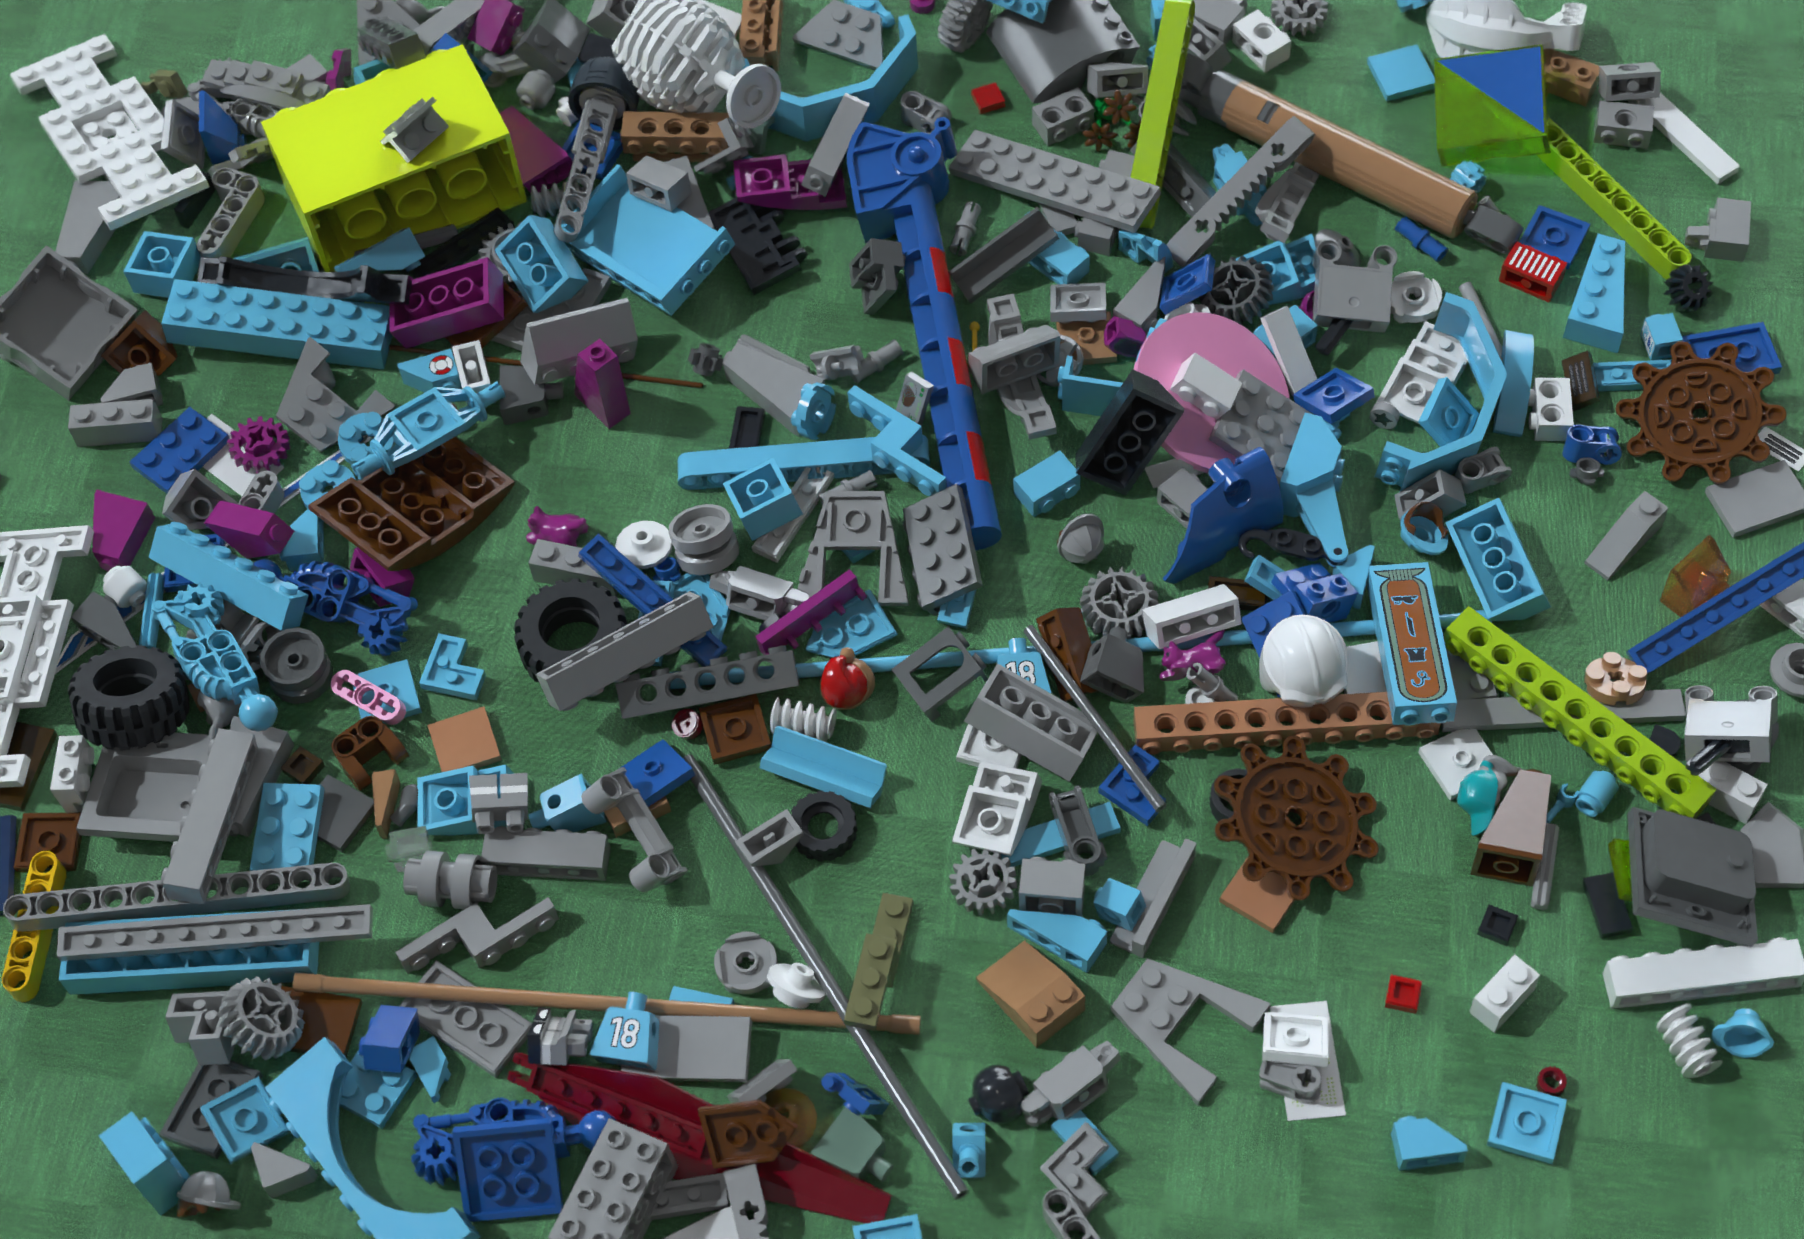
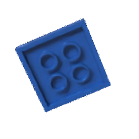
M552 1118L453 1128L452 1135L463 1211L470 1222L561 1213L564 1205Z

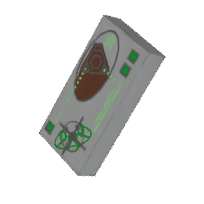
M913 372L908 373L903 383L896 411L922 426L934 385Z

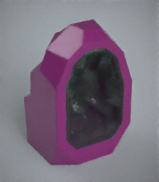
M1114 316L1106 325L1104 345L1114 353L1128 357H1137L1147 335L1142 328L1135 326L1133 321Z

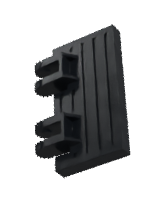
M736 197L709 211L708 214L716 231L722 226L725 227L736 245L729 253L751 292L755 295L802 270L799 263L807 258L808 253L804 248H798L801 243L797 236L794 235L788 239H783L777 227V224H780L785 218L782 210L774 211L776 208L739 202Z

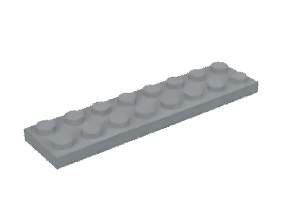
M978 130L973 131L948 167L950 175L1133 233L1137 231L1161 195L1159 186Z

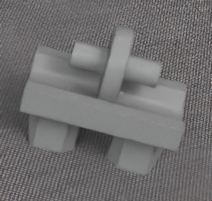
M858 345L817 351L809 355L811 361L815 364L817 376L824 380H834L838 377L860 374L863 371L861 362L864 361V357Z

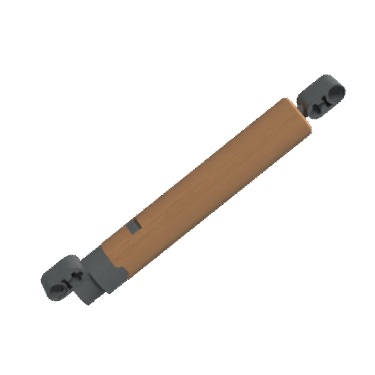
M1187 53L1179 98L1184 103L1197 108L1199 116L1260 146H1263L1290 118L1295 116L1315 133V137L1310 145L1293 162H1297L1451 239L1457 237L1464 230L1472 239L1501 253L1509 254L1522 234L1523 227L1515 220L1482 205H1479L1474 211L1478 200L1476 191L1224 70L1213 72V67L1206 61Z

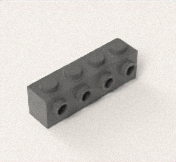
M387 17L380 20L379 18L366 20L364 26L357 28L360 34L357 40L363 52L366 51L370 56L375 57L394 69H399L426 58L418 33Z

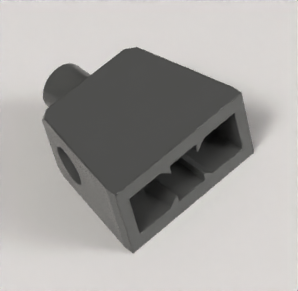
M500 366V385L505 392V397L500 399V412L504 425L547 416L549 413L548 400L564 399L563 382H545L534 385L524 367Z
M1114 627L1110 629L1109 634H1106L1090 647L1080 683L1127 704L1144 693L1143 654L1140 648L1126 642L1127 631L1125 629Z

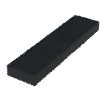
M497 207L420 259L421 265L413 270L419 277L460 266L477 255L479 249L484 248L482 241H490V232L498 235V227L500 226L507 230L508 223H511L513 228H515L514 222Z

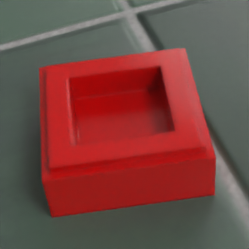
M996 82L971 89V96L980 114L1005 107V100Z
M1391 974L1385 1008L1416 1014L1422 981Z

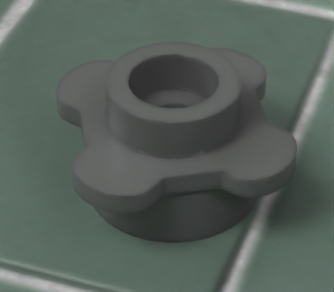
M1581 458L1577 461L1576 468L1570 469L1569 475L1572 478H1577L1578 481L1585 485H1594L1598 477L1604 476V469L1593 458Z

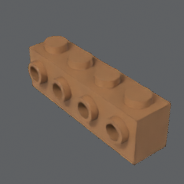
M1546 48L1541 50L1542 90L1586 107L1599 83V66L1555 49Z

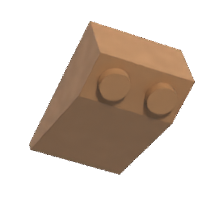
M1025 940L976 977L978 983L1036 1048L1085 1011V995L1061 969Z

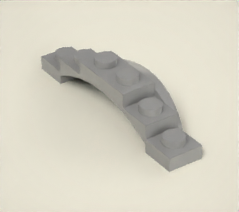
M211 59L202 78V82L206 87L220 90L227 95L279 109L298 108L324 98L327 93L332 91L328 84L305 79L301 72L255 60L251 65L232 60L231 64Z
M1295 162L1293 168H1289L1265 192L1257 204L1255 213L1262 222L1260 231L1264 232L1273 241L1285 243L1319 174Z
M1014 293L987 299V308L990 314L988 346L999 342L1005 337H1013L1024 333ZM1036 375L997 389L1002 402L1008 410L1020 416L1029 440L1057 434V427L1050 405H1047Z

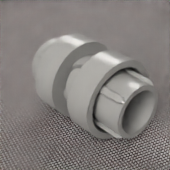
M427 850L422 859L410 858L407 861L403 879L404 892L406 895L418 896L421 906L442 907L446 899H451L454 909L465 910L474 903L478 904L479 901L492 902L494 900L497 888L496 866L482 865L480 855L460 853L455 862H450L447 852Z

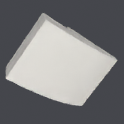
M980 761L973 786L969 785L953 836V844L1011 856L1025 831L1042 784L1039 774Z

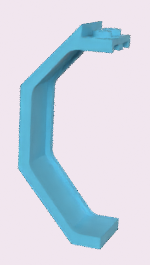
M909 15L898 17L900 42L868 80L805 98L781 92L779 103L771 115L775 117V121L768 128L804 141L821 138L824 136L845 93L870 103L862 123L868 122L872 124L877 122L918 69L916 32ZM747 58L744 59L745 66L743 69L750 66Z
M1446 292L1433 330L1453 336L1460 342L1483 395L1484 404L1471 434L1430 452L1419 453L1389 441L1386 442L1375 477L1381 479L1386 484L1401 486L1400 492L1439 469L1450 475L1455 474L1461 460L1477 454L1507 377L1505 367L1474 301Z

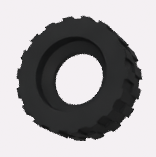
M818 791L817 793L807 794L805 798L797 801L798 804L796 806H793L791 816L804 833L795 845L801 855L804 854L806 858L810 860L815 859L818 862H823V860L832 861L835 860L834 858L842 857L847 850L853 847L852 843L856 841L857 837L855 811L852 810V805L849 801L845 800V797L836 795L835 792ZM817 814H831L838 821V830L832 837L818 839L810 834L808 824Z

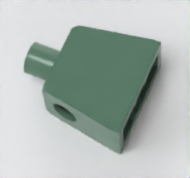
M846 1107L811 1152L813 1156L863 1181L869 1173L881 1181H885L894 1166L881 1157L886 1150L883 1137L860 1115L854 1114Z

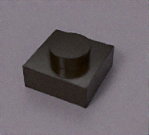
M300 746L284 763L281 770L299 784H310L325 767L323 760Z

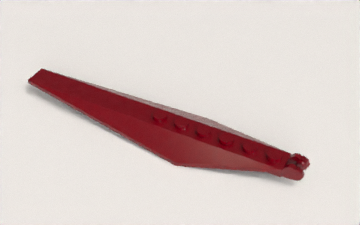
M514 1053L513 1062L532 1071L530 1076L519 1071H509L507 1076L509 1082L526 1088V1091L535 1094L546 1104L555 1106L558 1109V1113L573 1125L580 1124V1121L587 1113L602 1110L611 1114L617 1122L667 1143L678 1164L673 1179L682 1180L720 1174L725 1171L748 1166L741 1165L713 1169L697 1109L714 1105L659 1077L567 1063V1065L528 1064L527 1054ZM788 1142L774 1162L755 1164L764 1200L862 1223H872L885 1219L892 1197L891 1194Z

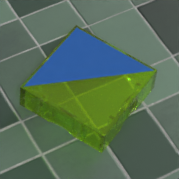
M1543 44L1434 59L1436 139L1441 167L1458 165L1462 161H1472L1475 163L1497 157L1515 158L1551 153L1549 118L1546 107L1548 95L1547 68Z

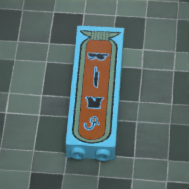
M1428 562L1369 566L1367 589L1393 725L1409 726L1420 723L1454 721L1457 700Z

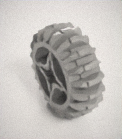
M949 0V2H946V7L942 11V17L939 19L938 39H940V43L954 52L962 53L965 49L969 50L970 46L980 38L985 26L988 24V19L991 16L990 10L993 8L992 2L987 0Z
M1123 566L1119 572H1114L1110 567L1108 574L1099 571L1097 579L1090 577L1088 586H1084L1080 598L1081 612L1083 618H1085V624L1087 628L1093 627L1094 635L1103 632L1104 637L1106 634H1109L1110 629L1120 627L1127 631V639L1131 638V635L1139 638L1142 636V630L1145 631L1142 609L1159 604L1158 593L1154 590L1152 581L1146 582L1145 574L1137 577L1135 569L1126 573ZM1137 609H1140L1138 613L1131 617H1128L1130 614L1137 612Z
M257 976L252 980L248 978L242 980L240 983L233 985L228 993H226L218 1015L221 1017L219 1026L226 1028L223 1036L233 1039L231 1046L239 1045L242 1048L241 1054L249 1051L253 1059L261 1055L266 1061L272 1056L277 1059L283 1053L290 1051L300 1039L301 1030L305 1023L301 1019L304 1011L297 1008L299 1000H292L290 998L291 991L285 992L281 989V983L275 986L272 985L270 978L262 982Z

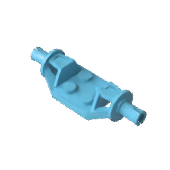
M496 381L478 393H475L469 386L463 389L434 387L386 415L375 439L370 441L372 454L351 464L353 472L358 476L359 480L380 468L388 475L394 474L395 468L426 454L464 432L477 421L484 422L487 420L485 408L505 397L503 388ZM466 401L468 406L457 410L451 402ZM393 437L396 445L386 452L383 446Z

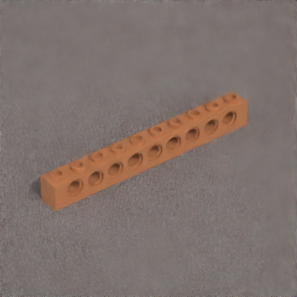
M1387 692L1339 694L1325 704L1320 703L1313 707L1305 708L1287 705L1282 702L1281 698L1134 707L1133 719L1135 743L1150 755L1158 754L1161 751L1185 753L1194 749H1205L1207 751H1216L1227 747L1242 749L1244 745L1249 743L1257 746L1278 747L1289 736L1300 737L1305 745H1309L1312 742L1335 744L1343 740L1367 742L1377 738L1398 740L1402 737L1410 736L1429 738L1433 735H1438L1441 723H1420L1409 726L1393 725ZM1372 716H1379L1383 720H1375ZM1341 718H1350L1353 721L1345 722ZM1317 719L1323 723L1315 724L1311 720ZM1288 721L1293 725L1285 726L1282 725L1280 722ZM1258 723L1261 724L1262 727L1255 728L1252 727L1250 724ZM1229 725L1232 728L1226 730L1222 729L1220 726ZM1191 727H1199V728H1201L1202 730H1201V731H1192L1190 728H1191ZM1166 728L1170 729L1172 732L1162 733L1159 730Z

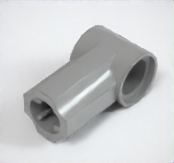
M490 52L483 54L479 58V61L493 72L485 82L486 86L492 88L504 84L508 77L533 71L529 65L514 53L499 56L496 53Z

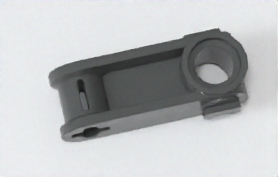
M1074 786L1073 790L1059 794L1049 793L1051 809L1066 851L1063 853L1065 860H1075L1078 863L1085 864V876L1095 874L1099 867L1104 866L1107 854L1103 843H1099L1080 786ZM1082 853H1088L1092 855V857L1089 859H1082L1079 857V855Z

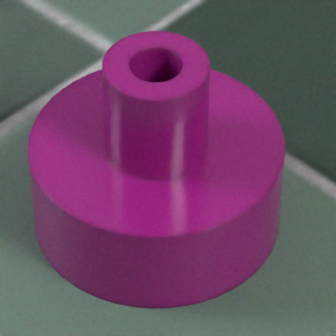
M909 0L911 10L918 14L929 13L935 7V0Z

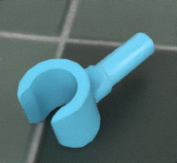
M1566 783L1561 786L1556 797L1557 802L1547 813L1546 823H1550L1564 807L1569 808L1573 806L1578 796V790L1575 792V795L1568 796L1565 794V791L1569 784Z

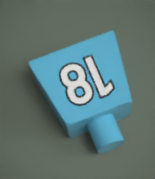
M1025 638L1010 639L1008 641L1009 654L998 655L997 663L1051 693L1040 652H1027Z
M629 992L625 1008L609 1007L590 1051V1055L601 1063L656 1070L659 1019L651 1012L644 1011L647 995Z

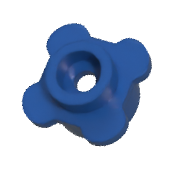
M667 557L663 562L654 566L656 575L653 577V581L674 582L681 578V573L679 572L681 567L678 561L673 557Z

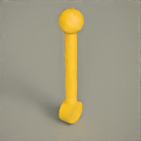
M976 321L971 322L969 325L972 331V352L977 348V331L980 329V325Z

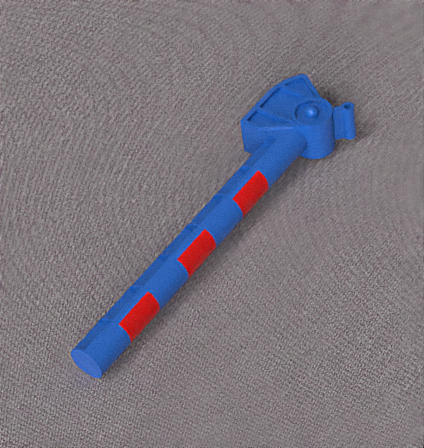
M946 117L938 118L934 123L935 129L931 134L923 132L908 134L868 122L859 123L851 137L847 150V167L858 222L865 243H868L871 238L882 240L891 238L894 234L897 235L898 242H901L902 253L905 255L903 271L924 380L934 385L929 406L942 473L946 477V488L958 484L963 489L975 550L985 549L996 544L1001 539L1002 533L935 204L944 199L950 187L945 162L947 159H952L957 155L950 120Z

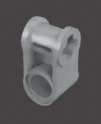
M909 91L902 95L901 120L904 124L923 133L931 134L935 129L934 123L938 118L946 117L949 120L952 118V113L947 106L919 92Z
M1491 447L1479 454L1461 460L1454 477L1461 480L1465 494L1490 485L1499 484L1511 476L1512 470L1510 467L1505 466L1500 457L1501 451L1498 447Z

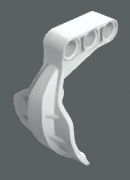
M1434 0L1426 11V21L1434 47L1442 60L1540 47V51L1546 48L1576 51L1580 49L1584 35L1587 6L1581 3H1566L1560 12L1542 22L1524 17L1513 0Z

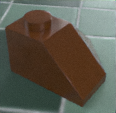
M144 310L101 357L120 374L125 369L151 363L157 376H160L175 361L178 355L173 344L167 343L162 325Z

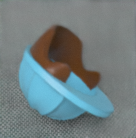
M1420 502L1401 517L1400 536L1409 549L1429 555H1440L1445 552L1448 545V530L1444 526L1443 511L1436 504Z

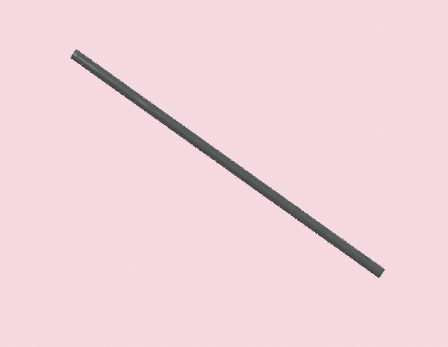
M692 754L684 756L683 759L693 768L695 776L691 778L692 783L804 961L814 971L816 980L844 1023L849 1002L764 866L751 867L735 844V841L744 835ZM845 1025L954 1199L959 1200L965 1197L969 1192L968 1188L867 1029Z

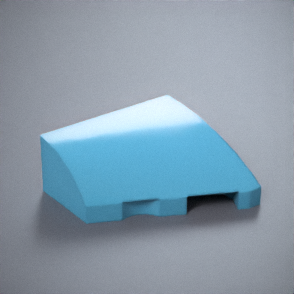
M1123 229L1118 232L1119 250L1137 264L1145 258L1154 263L1155 261L1159 262L1165 257V273L1173 267L1172 254L1165 243L1138 232L1133 233Z

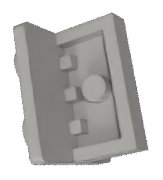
M432 97L428 101L422 98L383 131L386 136L380 142L383 145L390 142L408 163L449 126L431 106L436 102L435 98Z

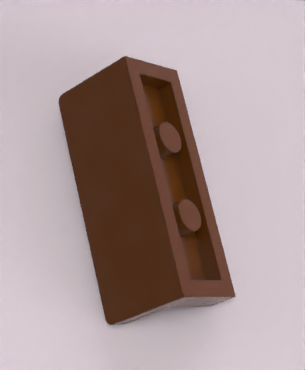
M1079 607L1056 608L1036 618L1041 637L1084 694L1100 693V691L1080 683L1086 659L1092 646L1081 609ZM1053 673L1061 700L1065 702L1073 701L1070 694Z

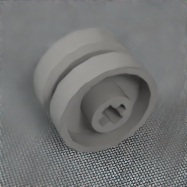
M712 504L694 506L682 511L669 524L668 533L675 548L678 564L683 571L689 574L706 575L718 572L732 564L739 555V543L733 531L731 516L726 508Z

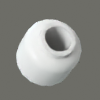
M115 566L104 576L103 592L113 598L118 607H136L144 601L147 582L131 566Z

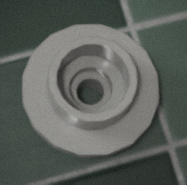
M1786 644L1779 648L1771 658L1769 671L1773 682L1782 691L1792 696L1804 698V644Z

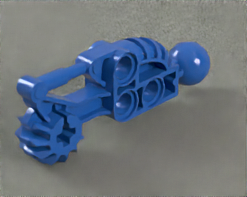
M262 559L253 563L254 566L262 570L273 572L276 578L297 585L298 590L308 594L304 608L305 613L327 622L345 623L350 620L359 624L357 634L360 637H365L361 645L364 648H369L371 654L389 656L392 651L398 652L401 650L399 642L408 641L403 636V632L409 629L406 618L410 616L412 611L417 609L418 602L415 598L403 596L390 589L386 590L375 585L373 579L360 574L358 571L348 570L330 562H324L323 564L320 561L303 563L299 566L298 572L294 571L291 575H285L284 577L280 567L271 560ZM345 577L348 580L346 588H344L343 584ZM311 593H312V594H313V602L310 604L309 598H310V595H311ZM374 593L397 606L373 610L358 603V600L364 595ZM336 604V605H337V612H336V614L334 615V613H333V607H334V605Z
M497 1097L488 1103L472 1106L468 1113L446 1114L434 1117H427L424 1114L417 1115L413 1120V1125L421 1138L414 1144L416 1153L411 1156V1161L415 1166V1172L418 1177H424L426 1183L430 1185L437 1180L440 1185L444 1186L445 1180L448 1177L456 1181L457 1176L455 1172L458 1169L453 1135L439 1130L441 1128L467 1122L480 1125L552 1118L557 1158L571 1156L570 1145L582 1143L588 1149L593 1150L608 1119L617 1120L606 1111L595 1110L587 1113L580 1121V1124L567 1126L563 1116L558 1114V1109L551 1104L546 1106L544 1101L531 1103L529 1099H526L519 1103L518 1100L509 1101L508 1099ZM507 1115L504 1119L497 1121L500 1116Z

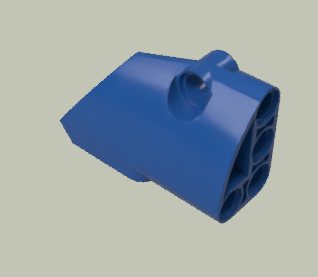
M1258 447L1236 458L1235 464L1229 458H1223L1211 466L1208 474L1214 481V484L1191 504L1185 538L1178 545L1177 558L1174 564L1163 577L1165 582L1176 584L1225 558L1227 551L1238 546L1241 535L1251 529L1270 530L1283 523V502L1279 484L1269 456L1263 448Z

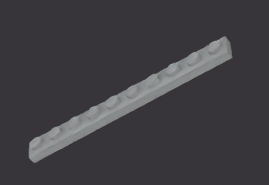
M370 904L59 927L57 958L60 961L367 939L372 938L373 908Z

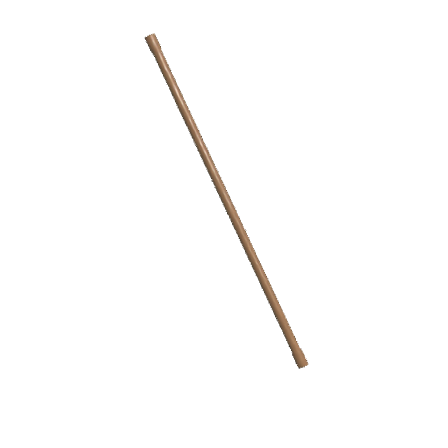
M295 973L293 978L294 992H331L604 1012L609 1007L625 1008L628 997L329 977L323 974ZM647 999L644 1010L651 1012L653 1015L751 1017L752 1022L847 1028L835 1011ZM901 1014L880 1015L876 1030L920 1035L921 1016Z

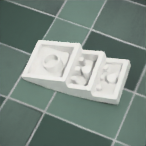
M1425 321L1417 338L1412 340L1404 357L1400 358L1376 402H1385L1393 405L1399 411L1400 416L1415 423H1418L1438 379L1448 377L1455 385L1468 364L1460 342L1453 336L1433 330L1435 325Z

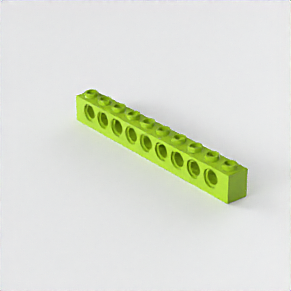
M1470 606L1446 628L1444 642L1446 649L1451 654L1462 658L1475 672L1485 675L1499 690L1509 693L1518 700L1523 708L1533 711L1542 718L1547 726L1557 729L1567 737L1571 744L1581 747L1598 764L1605 765L1622 782L1630 784L1641 792L1647 801L1657 804L1665 811L1694 819L1710 803L1717 790L1701 777L1691 775L1685 765ZM1473 643H1479L1482 646H1476ZM1496 660L1503 661L1506 664H1500ZM1520 678H1525L1530 682H1524ZM1545 696H1549L1555 701L1548 700ZM1570 715H1576L1579 719H1574ZM1594 733H1599L1603 735L1604 738L1598 737ZM1619 751L1625 752L1629 756H1624ZM1644 770H1649L1653 772L1654 775H1649ZM1670 789H1675L1680 794H1675Z

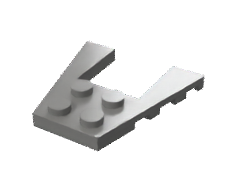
M827 491L816 525L817 530L809 546V555L799 577L800 583L797 590L805 592L811 597L824 588L826 550H881L878 603L880 606H909L886 493L884 491Z
M1147 958L1111 1005V1012L1137 1040L1139 1039L1150 1051V1055L1166 1068L1171 1074V1078L1180 1088L1183 1087L1192 1097V1101L1199 1106L1216 1083L1217 1076L1167 1044L1166 1041L1199 998L1250 1032L1254 1031L1265 1016V1012H1268L1270 1003Z

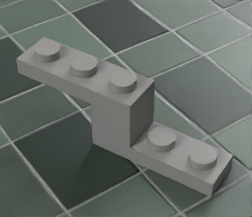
M546 898L494 930L478 904L474 903L395 953L408 974L413 970L422 969L428 964L429 960L439 954L451 951L458 942L462 941L480 969L485 965L497 962L501 955L510 949L521 947L527 942L528 938L539 931L544 932L550 929L555 921L559 920L553 903L549 898Z

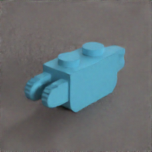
M1228 144L1213 148V158L1215 160L1213 183L1219 191L1248 161L1242 151L1235 153ZM1260 184L1259 192H1252V199L1250 201L1245 200L1243 208L1237 207L1236 215L1245 214L1254 226H1261L1262 224L1255 213V209L1267 191L1266 186Z

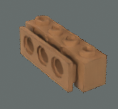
M743 0L739 47L744 59L747 58L750 65H773V70L779 72L784 10L783 0Z
M624 111L621 129L624 153H632L633 161H641L647 155L659 161H670L674 158L687 156L689 162H703L729 148L718 122L730 117L728 113Z

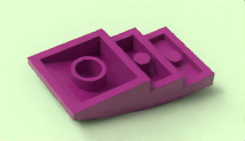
M783 154L734 160L737 201L763 207L791 210L847 208L842 167L825 197L801 185L812 159L787 162V155Z

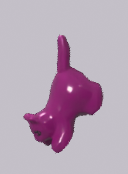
M536 506L534 513L528 519V526L532 532L526 535V539L532 545H535L537 539L577 547V538L579 535L587 533L588 525L586 519L580 518L578 515L572 513L548 515L539 506Z
M1225 629L1215 632L1205 642L1188 650H1181L1173 641H1170L1169 648H1163L1162 665L1167 670L1160 674V679L1162 681L1183 679L1186 677L1189 667L1198 673V670L1193 667L1194 663H1200L1212 675L1223 670L1226 661L1221 657L1220 649L1216 644L1223 638Z

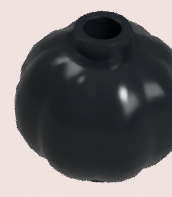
M997 1064L985 1067L975 1076L972 1086L973 1096L968 1098V1101L976 1116L982 1114L992 1123L1007 1124L1018 1119L1023 1113L1021 1108L1022 1101L1024 1100L1023 1097L1030 1093L1019 1070L1011 1073L1008 1066Z

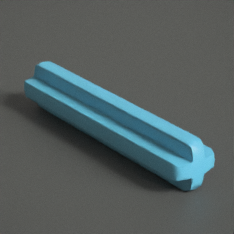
M150 573L147 581L139 645L146 646L148 649L156 648L160 622L154 618L151 606L155 601H163L164 577L161 573Z

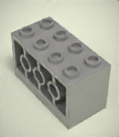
M609 1118L548 1239H643L652 1221L650 1216L653 1210L657 1208V1202L662 1192H665L664 1188L667 1182L672 1181L678 1168V1164L668 1144Z

